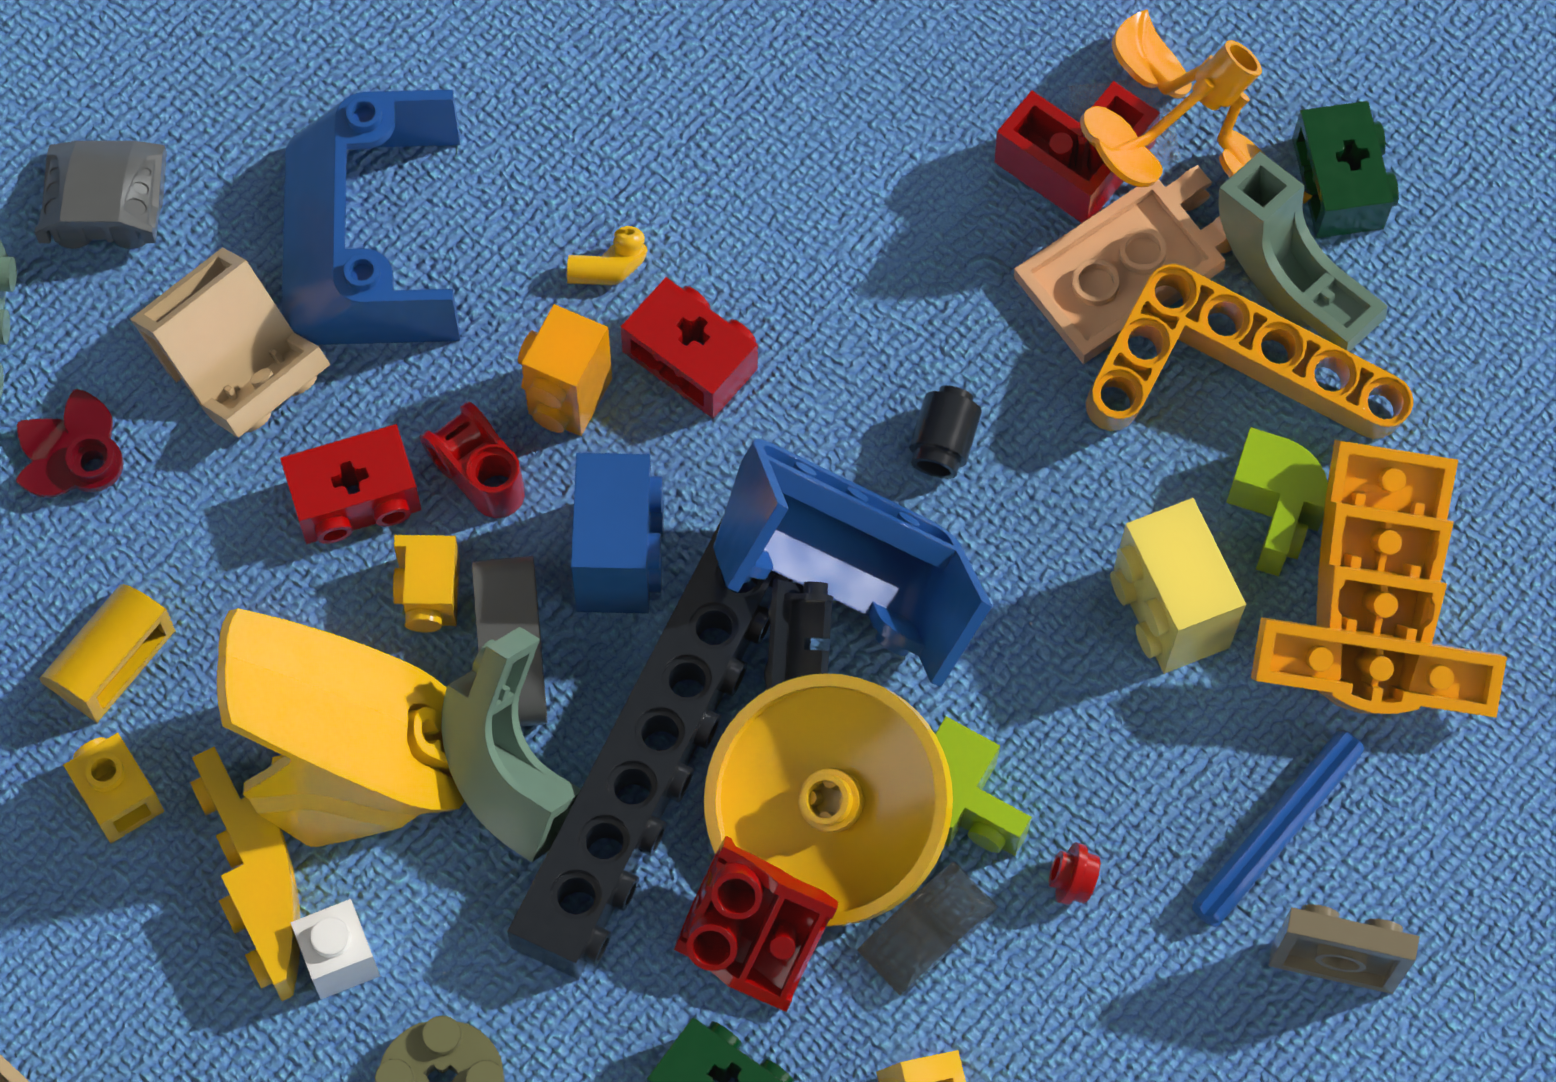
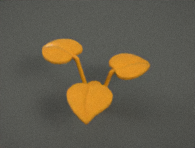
M1147 9L1132 15L1119 26L1111 42L1113 53L1120 65L1139 84L1148 88L1158 87L1163 95L1180 99L1189 93L1192 87L1191 82L1196 80V83L1192 87L1193 92L1140 137H1137L1131 126L1121 116L1105 107L1095 106L1084 112L1080 118V126L1084 136L1097 150L1106 166L1117 177L1137 187L1153 185L1161 177L1163 168L1158 159L1146 146L1152 143L1198 101L1215 111L1221 106H1230L1217 137L1218 144L1224 149L1219 156V162L1229 178L1261 151L1247 137L1232 130L1240 110L1250 101L1249 97L1243 92L1262 73L1259 61L1249 49L1239 42L1229 40L1201 65L1186 72L1179 60L1157 34ZM1304 191L1303 204L1313 195H1309Z

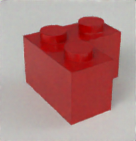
M1115 81L1109 85L1092 106L1105 107L1121 116L1131 126L1137 137L1144 135L1160 119L1159 111ZM1033 90L997 131L994 163L1081 223L1097 214L1124 182L1106 166L1097 150L1084 136L1080 121H1076ZM1156 139L1146 146L1149 151L1155 145Z

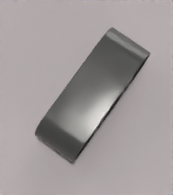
M523 556L472 561L478 652L489 640L494 639L496 641L518 627L525 629L540 639L519 696L518 716L520 727L546 725L548 721L534 557Z

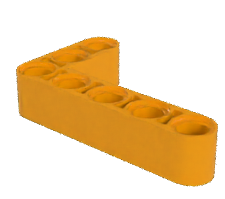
M1168 264L1156 269L1149 277L1097 375L1085 402L1090 420L1099 428L1117 431L1129 426L1144 405L1177 340L1356 433L1372 439L1384 438L1392 434L1406 420L1412 411L1413 396L1408 385L1399 377L1187 267L1178 264ZM1160 286L1175 288L1183 298V306L1172 309L1164 307L1157 300L1155 289ZM1213 313L1227 315L1234 322L1236 333L1231 336H1222L1215 333L1208 323V316ZM1136 336L1148 338L1155 345L1157 356L1148 360L1137 358L1131 353L1128 347V340ZM1267 340H1274L1282 344L1288 353V362L1281 364L1270 362L1262 353L1261 343ZM1325 367L1337 373L1341 383L1340 390L1327 391L1320 387L1315 380V369ZM1107 387L1122 389L1129 397L1130 408L1124 411L1109 409L1101 399V390ZM1370 395H1380L1389 400L1393 407V418L1382 419L1375 416L1368 406V397Z

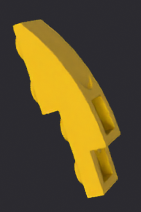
M214 746L192 757L200 777L191 781L190 785L205 815L218 811L226 828L225 831L215 836L233 870L221 875L230 895L218 901L234 934L247 929L256 947L255 950L245 954V957L261 989L273 983L281 1001H284L294 995L300 960V947L290 923L300 919V904L294 868L282 830L257 814L247 797L240 799Z

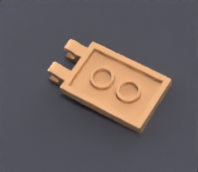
M1198 165L1186 171L1166 187L1159 179L1149 187H1135L1014 268V279L1082 364H1085L1115 343L1144 286L1156 269L1168 264H1178L1208 279L1224 270L1225 259L1220 253H1227L1232 248L1223 230L1220 216L1200 230L1185 212L1199 207L1210 198V194L1206 189L1212 185V181ZM1160 286L1155 289V296L1164 307H1169L1182 298L1180 292L1173 287Z

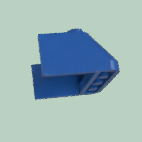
M453 90L355 93L302 129L287 144L285 151L282 315L297 335L315 345L460 341V327L453 289L394 290L392 266L383 254L367 248L345 249L347 149L460 145V131Z
M762 439L753 440L741 460L713 546L727 588L739 592L744 582H750L752 577L766 579L771 570L804 585V582L828 583V595L834 596V600L869 617L871 624L878 631L875 638L883 647L900 656H906L908 652L918 655L930 682L942 687L992 608V604L960 542L939 524L771 442Z

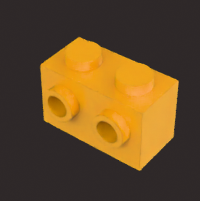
M553 304L539 332L531 330L520 348L518 363L522 365L523 371L521 388L526 393L528 414L532 415L539 425L556 433H563L564 430H567L582 437L612 380L609 330L605 325Z

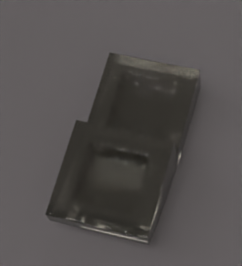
M952 862L900 907L857 951L900 996H906L949 951H956L999 907L956 862Z

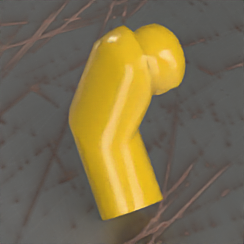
M624 226L615 231L614 244L602 256L568 255L567 283L589 285H618L622 283L646 258L648 250L644 244L645 237L643 232L633 226Z

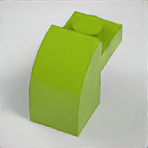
M1250 427L1226 503L1272 517L1256 570L1279 577L1286 557L1298 560L1307 530H1319L1324 516L1328 480L1321 464L1306 448L1290 439Z
M945 716L935 733L949 766L953 792L952 818L945 845L950 846L958 830L962 827L969 831L968 837L978 846L993 853H1000L1003 849L1016 856L1027 837L1032 817L982 790L996 767L1000 745Z

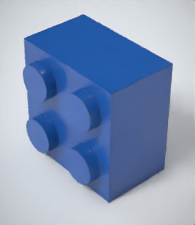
M576 453L571 557L576 611L649 614L650 593H661L663 477L651 476L650 454Z

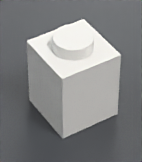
M351 899L290 922L311 979L321 1000L380 977Z

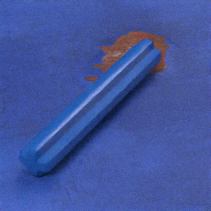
M1339 730L1332 736L1195 898L1192 910L1200 919L1212 927L1219 926L1359 760L1364 751V746L1357 738L1345 730Z

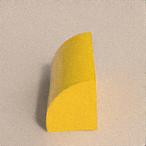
M120 584L40 676V682L98 723L176 631L167 609L141 591L131 586Z

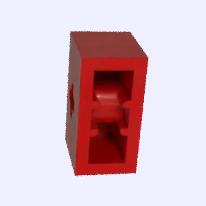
M667 277L661 281L620 326L622 352L712 419L716 417L758 369V344L751 331L737 320L729 319L727 322L710 309L707 300L697 290L690 286L681 288Z
M397 424L280 458L306 545L317 541L323 544L339 542L349 537L354 530L374 524L383 527L393 526L407 520L411 513L422 511L415 480ZM358 485L360 491L355 494H348L346 488Z

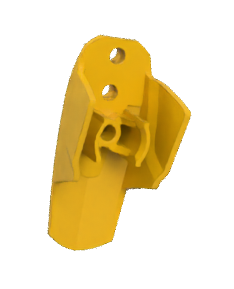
M239 608L228 611L222 623L218 643L217 700L222 725L281 754L272 757V765L244 782L243 795L249 799L257 814L306 846L320 847L399 829L418 815L449 812L459 809L465 801L451 775L443 746L441 725L446 686L406 661L344 637L285 619Z

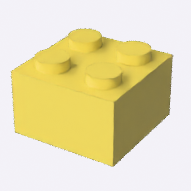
M1194 498L1126 523L1120 547L1116 550L1117 558L1114 571L1110 573V579L1120 603L1124 606L1130 604L1139 622L1135 626L1136 635L1145 655L1148 658L1156 657L1165 674L1229 649L1246 603Z

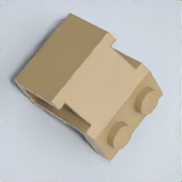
M223 247L130 318L166 372L176 382L182 379L204 412L217 425L238 438L244 433L252 432L263 426L269 420L271 412L289 397L299 395L308 390L315 383L317 375L331 365L319 346L293 332L248 262Z

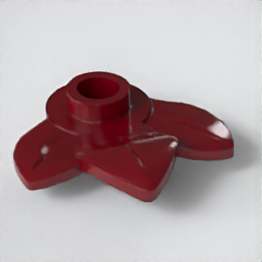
M80 389L73 390L65 406L64 420L29 419L17 423V433L21 448L32 462L20 472L16 482L29 493L38 497L51 498L63 495L75 488L85 492H98L113 485L120 477L124 461L120 448L111 439L113 430L112 415L107 407L89 392ZM101 459L104 461V464L97 470L89 472L84 470L85 465L90 460Z

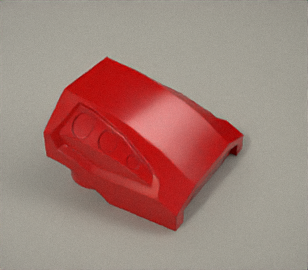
M725 836L692 902L678 935L674 950L689 957L699 968L712 972L728 987L787 1012L798 983L828 922L833 918L839 902L825 891L800 881L780 868L736 847L732 838Z

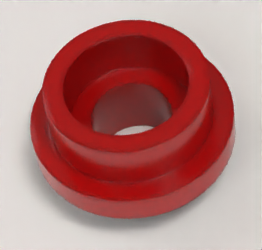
M1077 842L1073 843L1067 852L1059 851L1052 863L1049 874V886L1056 888L1055 897L1058 903L1070 905L1073 901L1085 904L1094 891L1100 871V857L1088 853L1086 845Z

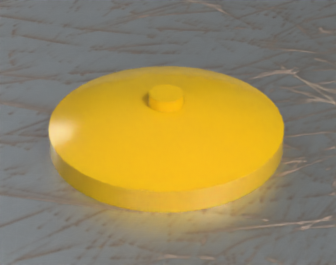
M824 673L793 678L775 685L750 701L729 723L720 737L708 767L704 791L705 821L714 853L716 854L725 836L732 838L736 847L780 868L800 881L825 891L839 902L833 918L827 924L828 927L846 926L876 918L890 911L915 892L928 877L941 855L949 833L953 807L952 781L949 766L938 738L926 720L906 700L894 692L864 679L843 674Z

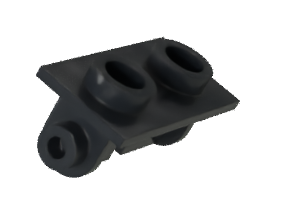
M773 579L772 600L768 609L770 622L768 661L764 670L766 690L793 678L812 674H828L829 651L810 650L811 639H830L834 596L828 595V583L804 582V585Z

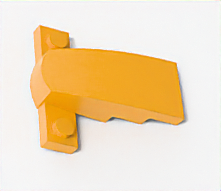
M1334 440L1320 546L1316 626L1261 617L1251 679L1265 683L1318 690L1319 693L1336 706L1357 713L1399 714L1419 710L1420 706L1497 718L1507 657L1496 653L1432 644L1447 583L1441 582L1454 523V521L1447 520L1458 465L1457 459Z

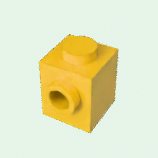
M119 733L107 739L100 737L85 743L74 753L72 760L63 764L110 844L165 812L156 793Z

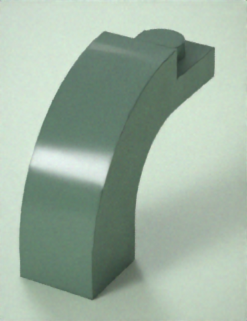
M1260 151L1219 187V213L1227 240L1248 277L1268 302L1285 319L1304 329L1308 325L1311 326L1328 341L1350 352L1386 319L1388 305L1341 270L1322 251L1311 235L1304 219V184Z
M518 627L496 641L491 639L486 642L474 660L472 671L448 684L443 701L441 729L445 756L451 775L468 807L485 828L498 840L529 861L534 862L550 850L581 789L547 768L534 755L523 736L518 716L519 696L540 639L525 629Z

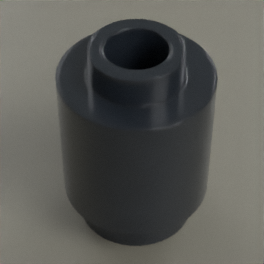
M945 385L941 386L939 391H931L925 394L909 446L910 451L913 453L911 464L914 468L930 476L951 479L957 476L959 467L967 464L982 413L980 406L973 402L974 397L970 392L959 387Z

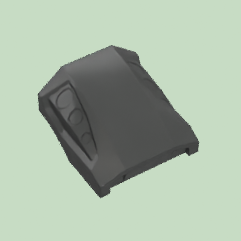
M71 141L49 145L46 157L42 209L39 223L34 231L38 242L51 243L52 235L55 242L69 249L81 248L92 240L115 242L118 246L127 249L139 248L147 243H156L158 221L164 198L167 157L165 145L140 141Z

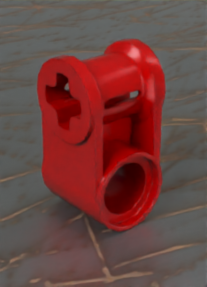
M467 401L460 406L461 413L434 433L426 430L419 436V439L438 469L454 481L478 511L492 518L507 517L515 513L522 506L525 498L519 460L515 453L498 436L484 414L472 402ZM493 476L509 478L498 487L483 485L488 478Z

